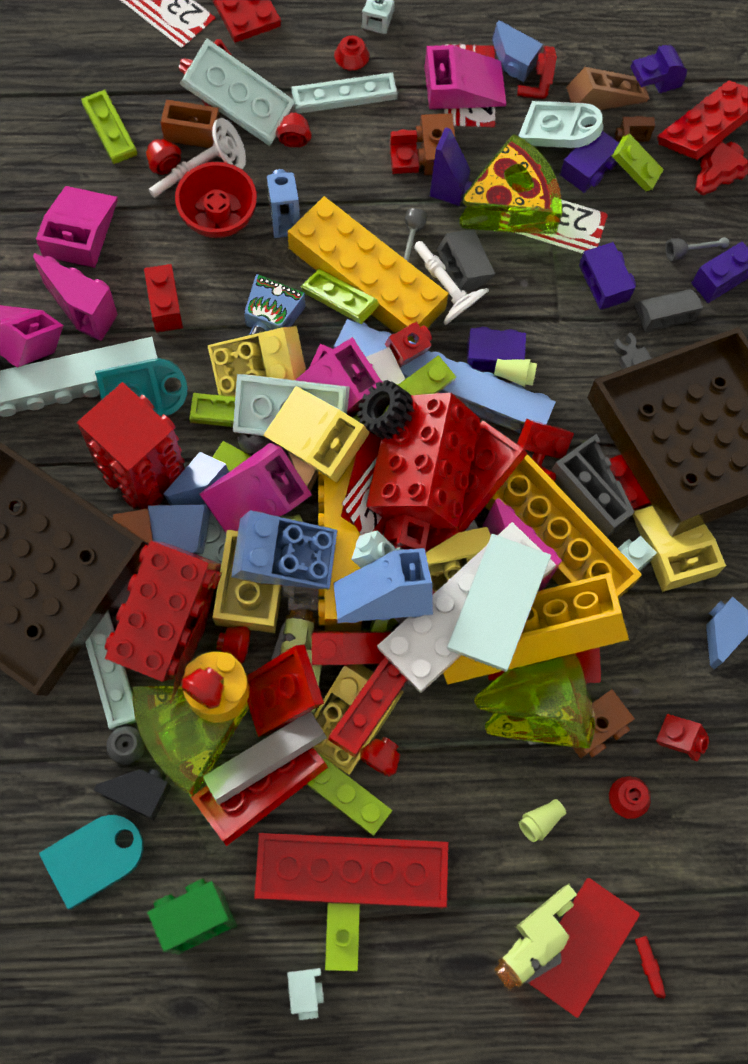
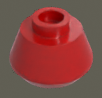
M357 36L343 38L335 50L336 63L349 71L359 70L369 61V51L363 40Z
M290 113L284 116L276 129L277 138L283 145L288 147H303L312 137L308 121L299 113Z
M166 139L153 140L148 145L146 152L150 170L161 175L171 172L180 163V148Z
M245 626L228 627L225 633L220 632L216 650L233 655L240 664H243L248 653L251 630Z
M207 667L206 670L199 668L182 679V690L199 704L208 709H213L220 705L225 688L221 681L224 678L210 667Z
M383 737L381 740L375 738L360 750V759L377 772L390 777L395 775L398 769L400 754L396 750L399 746L386 737Z
M625 776L612 784L609 791V802L612 809L619 816L635 819L644 815L649 809L651 794L647 785L642 780L632 776Z

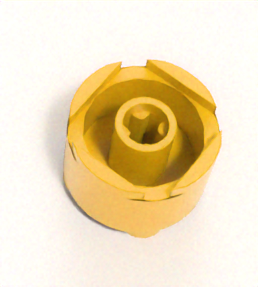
M208 652L202 654L188 663L183 678L199 668L206 670L207 667L214 669L224 678L221 681L225 688L220 705L216 708L208 709L183 691L191 710L206 721L212 723L229 721L241 712L249 697V684L244 668L229 653Z

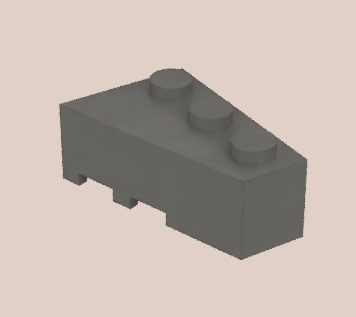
M595 434L557 461L551 471L556 474L555 484L609 538L620 530L635 512L620 481H616L610 469L612 464L608 457L605 458L599 446L600 439Z

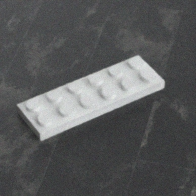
M513 522L498 534V536L542 551ZM487 545L433 594V615L408 617L377 645L378 650L420 693L461 656L447 650V646ZM551 559L543 579L555 569L556 564Z

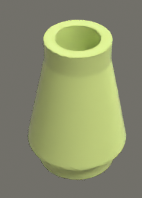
M497 359L494 376L502 377L523 387L526 385L533 386L537 363H532L531 359Z
M554 799L546 805L523 814V819L519 821L520 829L531 842L542 841L557 822L566 815V810L557 799Z

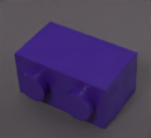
M602 131L595 141L575 148L564 159L560 176L583 193L591 186L596 187L603 178L604 172L607 169L612 170L617 164L612 155L619 142Z
M742 241L699 268L691 284L707 303L748 279V247Z
M614 242L584 251L579 267L599 309L603 310L630 301L636 287L635 279L631 273H628L625 267L624 256L621 251L617 250Z
M488 327L470 328L466 363L480 372L494 373L497 359H525L526 333L518 332L514 329L500 331L491 330Z

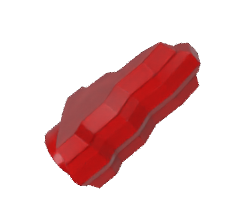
M719 142L704 154L700 162L702 171L697 177L695 191L705 195L715 191L721 184H731L736 179H744L748 175V160L744 157L741 146L735 142H728L727 144Z

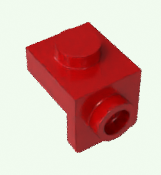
M667 714L656 741L660 746L688 754L691 760L698 762L700 755L704 754L708 748L709 737L700 723Z

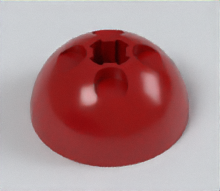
M209 162L192 168L181 178L175 192L176 207L184 223L194 232L209 238H225L241 231L252 218L257 202L256 188L249 175L239 167L224 162Z

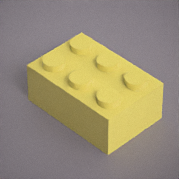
M227 530L220 570L222 575L217 587L212 617L215 625L225 627L245 626L250 630L275 633L283 585L263 584L232 578L238 531Z

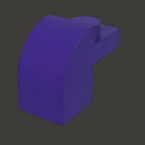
M670 45L658 46L656 54L633 60L630 67L641 88L655 84L659 94L682 87L687 75V70L676 49Z

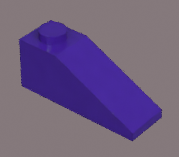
M445 127L436 147L430 196L460 206L463 196L465 197L472 188L473 182L469 181L471 169L451 129Z

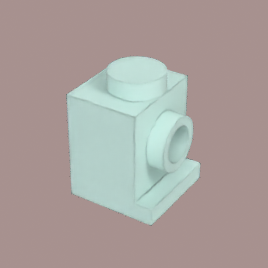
M367 0L362 11V29L386 34L394 12L395 0ZM371 17L382 19V21L371 19Z
M377 530L359 535L351 560L362 568L392 551L403 549L401 547L395 548Z
M641 536L633 542L628 539L618 548L639 572L650 563L657 553Z
M320 968L287 972L291 1014L298 1013L299 1020L318 1018L317 1004L324 1003L322 982L315 983V976L321 975Z

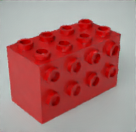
M121 382L77 421V424L97 469L104 475L102 479L113 490L116 488L121 490L124 494L122 498L133 509L136 507L147 509L148 506H158L162 502L165 491L184 471L185 461L181 456L182 449L177 442L179 438L175 434L174 429L176 427L174 423L164 414L160 417L153 410L154 406L144 395L137 396L126 384Z
M452 393L412 395L411 398L414 399L412 402L414 412H407V414L412 416L411 421L406 420L404 423L406 425L404 426L405 430L397 427V431L400 432L399 435L392 434V439H381L366 507L385 520L406 514L430 523L429 528H458L459 520L463 513L464 495L469 484L470 466L475 455L476 437L480 431V418Z
M151 540L149 545L146 544L140 553L139 562L142 564L138 574H134L128 584L127 590L130 594L127 602L122 603L117 612L116 620L119 622L115 633L111 632L106 640L104 648L107 650L105 659L164 682L176 678L179 660L212 590L218 586L222 572H220V563L169 543ZM209 600V602H208L209 605H208L207 612H208L209 607H210V603H211L210 600Z

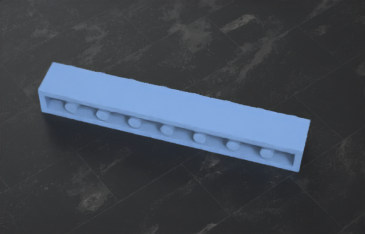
M347 319L334 348L353 337L365 357L386 349L385 343L392 334L369 328L364 322L359 324L356 321ZM427 351L400 368L406 379L439 355L455 374L456 379L438 393H452L478 417L520 434L526 418L547 424L556 402L545 394L530 392L514 382L508 383L500 380L492 373H483L475 370L467 363L447 359L443 354L436 351Z

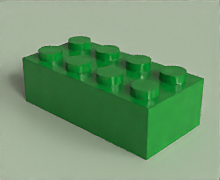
M200 879L185 887L187 893L177 898L170 894L153 903L155 908L147 913L163 952L179 955L237 926L223 891L213 881L207 882L204 879Z

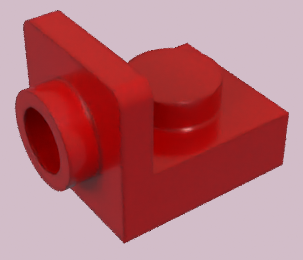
M405 129L392 131L389 147L392 174L418 173L417 131Z

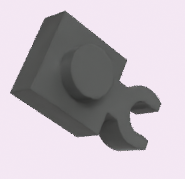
M629 333L626 337L629 345H623L619 338L613 344L615 351L623 355L619 360L622 369L652 359L645 347L636 348V338L632 333Z

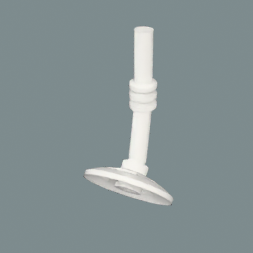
M225 118L215 120L212 129L213 146L188 162L183 161L181 165L179 164L176 168H173L172 173L148 189L150 194L156 198L175 183L180 182L181 178L192 168L207 163L216 156L221 157L225 163L234 165L232 161L237 157L235 166L243 169L246 163V154L242 140L235 127Z
M422 241L415 244L414 248L424 260L426 269L433 277L440 281L452 297L451 302L454 305L450 309L449 314L446 315L443 322L444 325H447L489 292L488 288L473 291L469 294L464 290L461 291L445 271L446 267L439 257L434 256Z

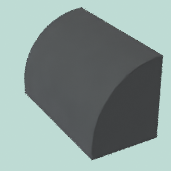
M475 230L446 233L437 251L449 276L461 291L468 292L488 282L495 275V271Z
M691 289L637 301L634 304L645 333L696 321L703 309L699 297Z

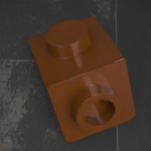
M644 116L623 117L620 128L615 130V140L620 143L623 136L631 134L637 142H649L655 128V118Z

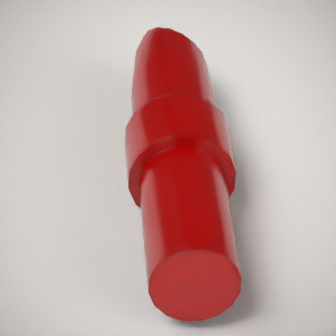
M647 936L636 938L635 942L642 960L641 965L644 974L648 977L653 994L656 997L665 999V990L659 973L660 968L657 959L654 958Z

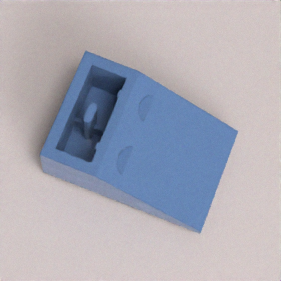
M250 510L240 518L231 577L263 584L330 589L337 530Z
M424 548L392 551L333 583L338 623H357L368 620H389L391 618L433 615L432 580Z

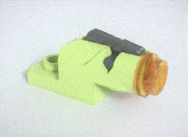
M291 608L289 615L286 616L285 622L282 625L272 660L295 645H305L319 686L322 665H312V631H314L315 626L313 612L303 608ZM316 708L311 711L313 716L316 713Z
M569 884L563 886L516 926L524 939L519 938L510 951L498 960L499 965L494 968L495 973L509 990L515 986L520 987L523 983L532 981L562 962L561 951L564 949L569 935L553 915L556 913L561 917L574 906L570 900L577 894Z

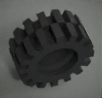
M384 380L383 383H376V389L372 386L368 389L370 394L368 396L364 394L362 399L365 402L359 403L358 407L362 411L357 413L360 418L359 422L368 431L381 439H392V434H400L396 429L397 427L405 430L404 426L406 425L404 423L406 420L411 421L412 416L407 414V412H414L412 406L413 398H411L412 395L396 383Z

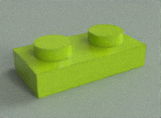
M631 134L622 137L612 155L618 164L645 192L654 188L664 170Z

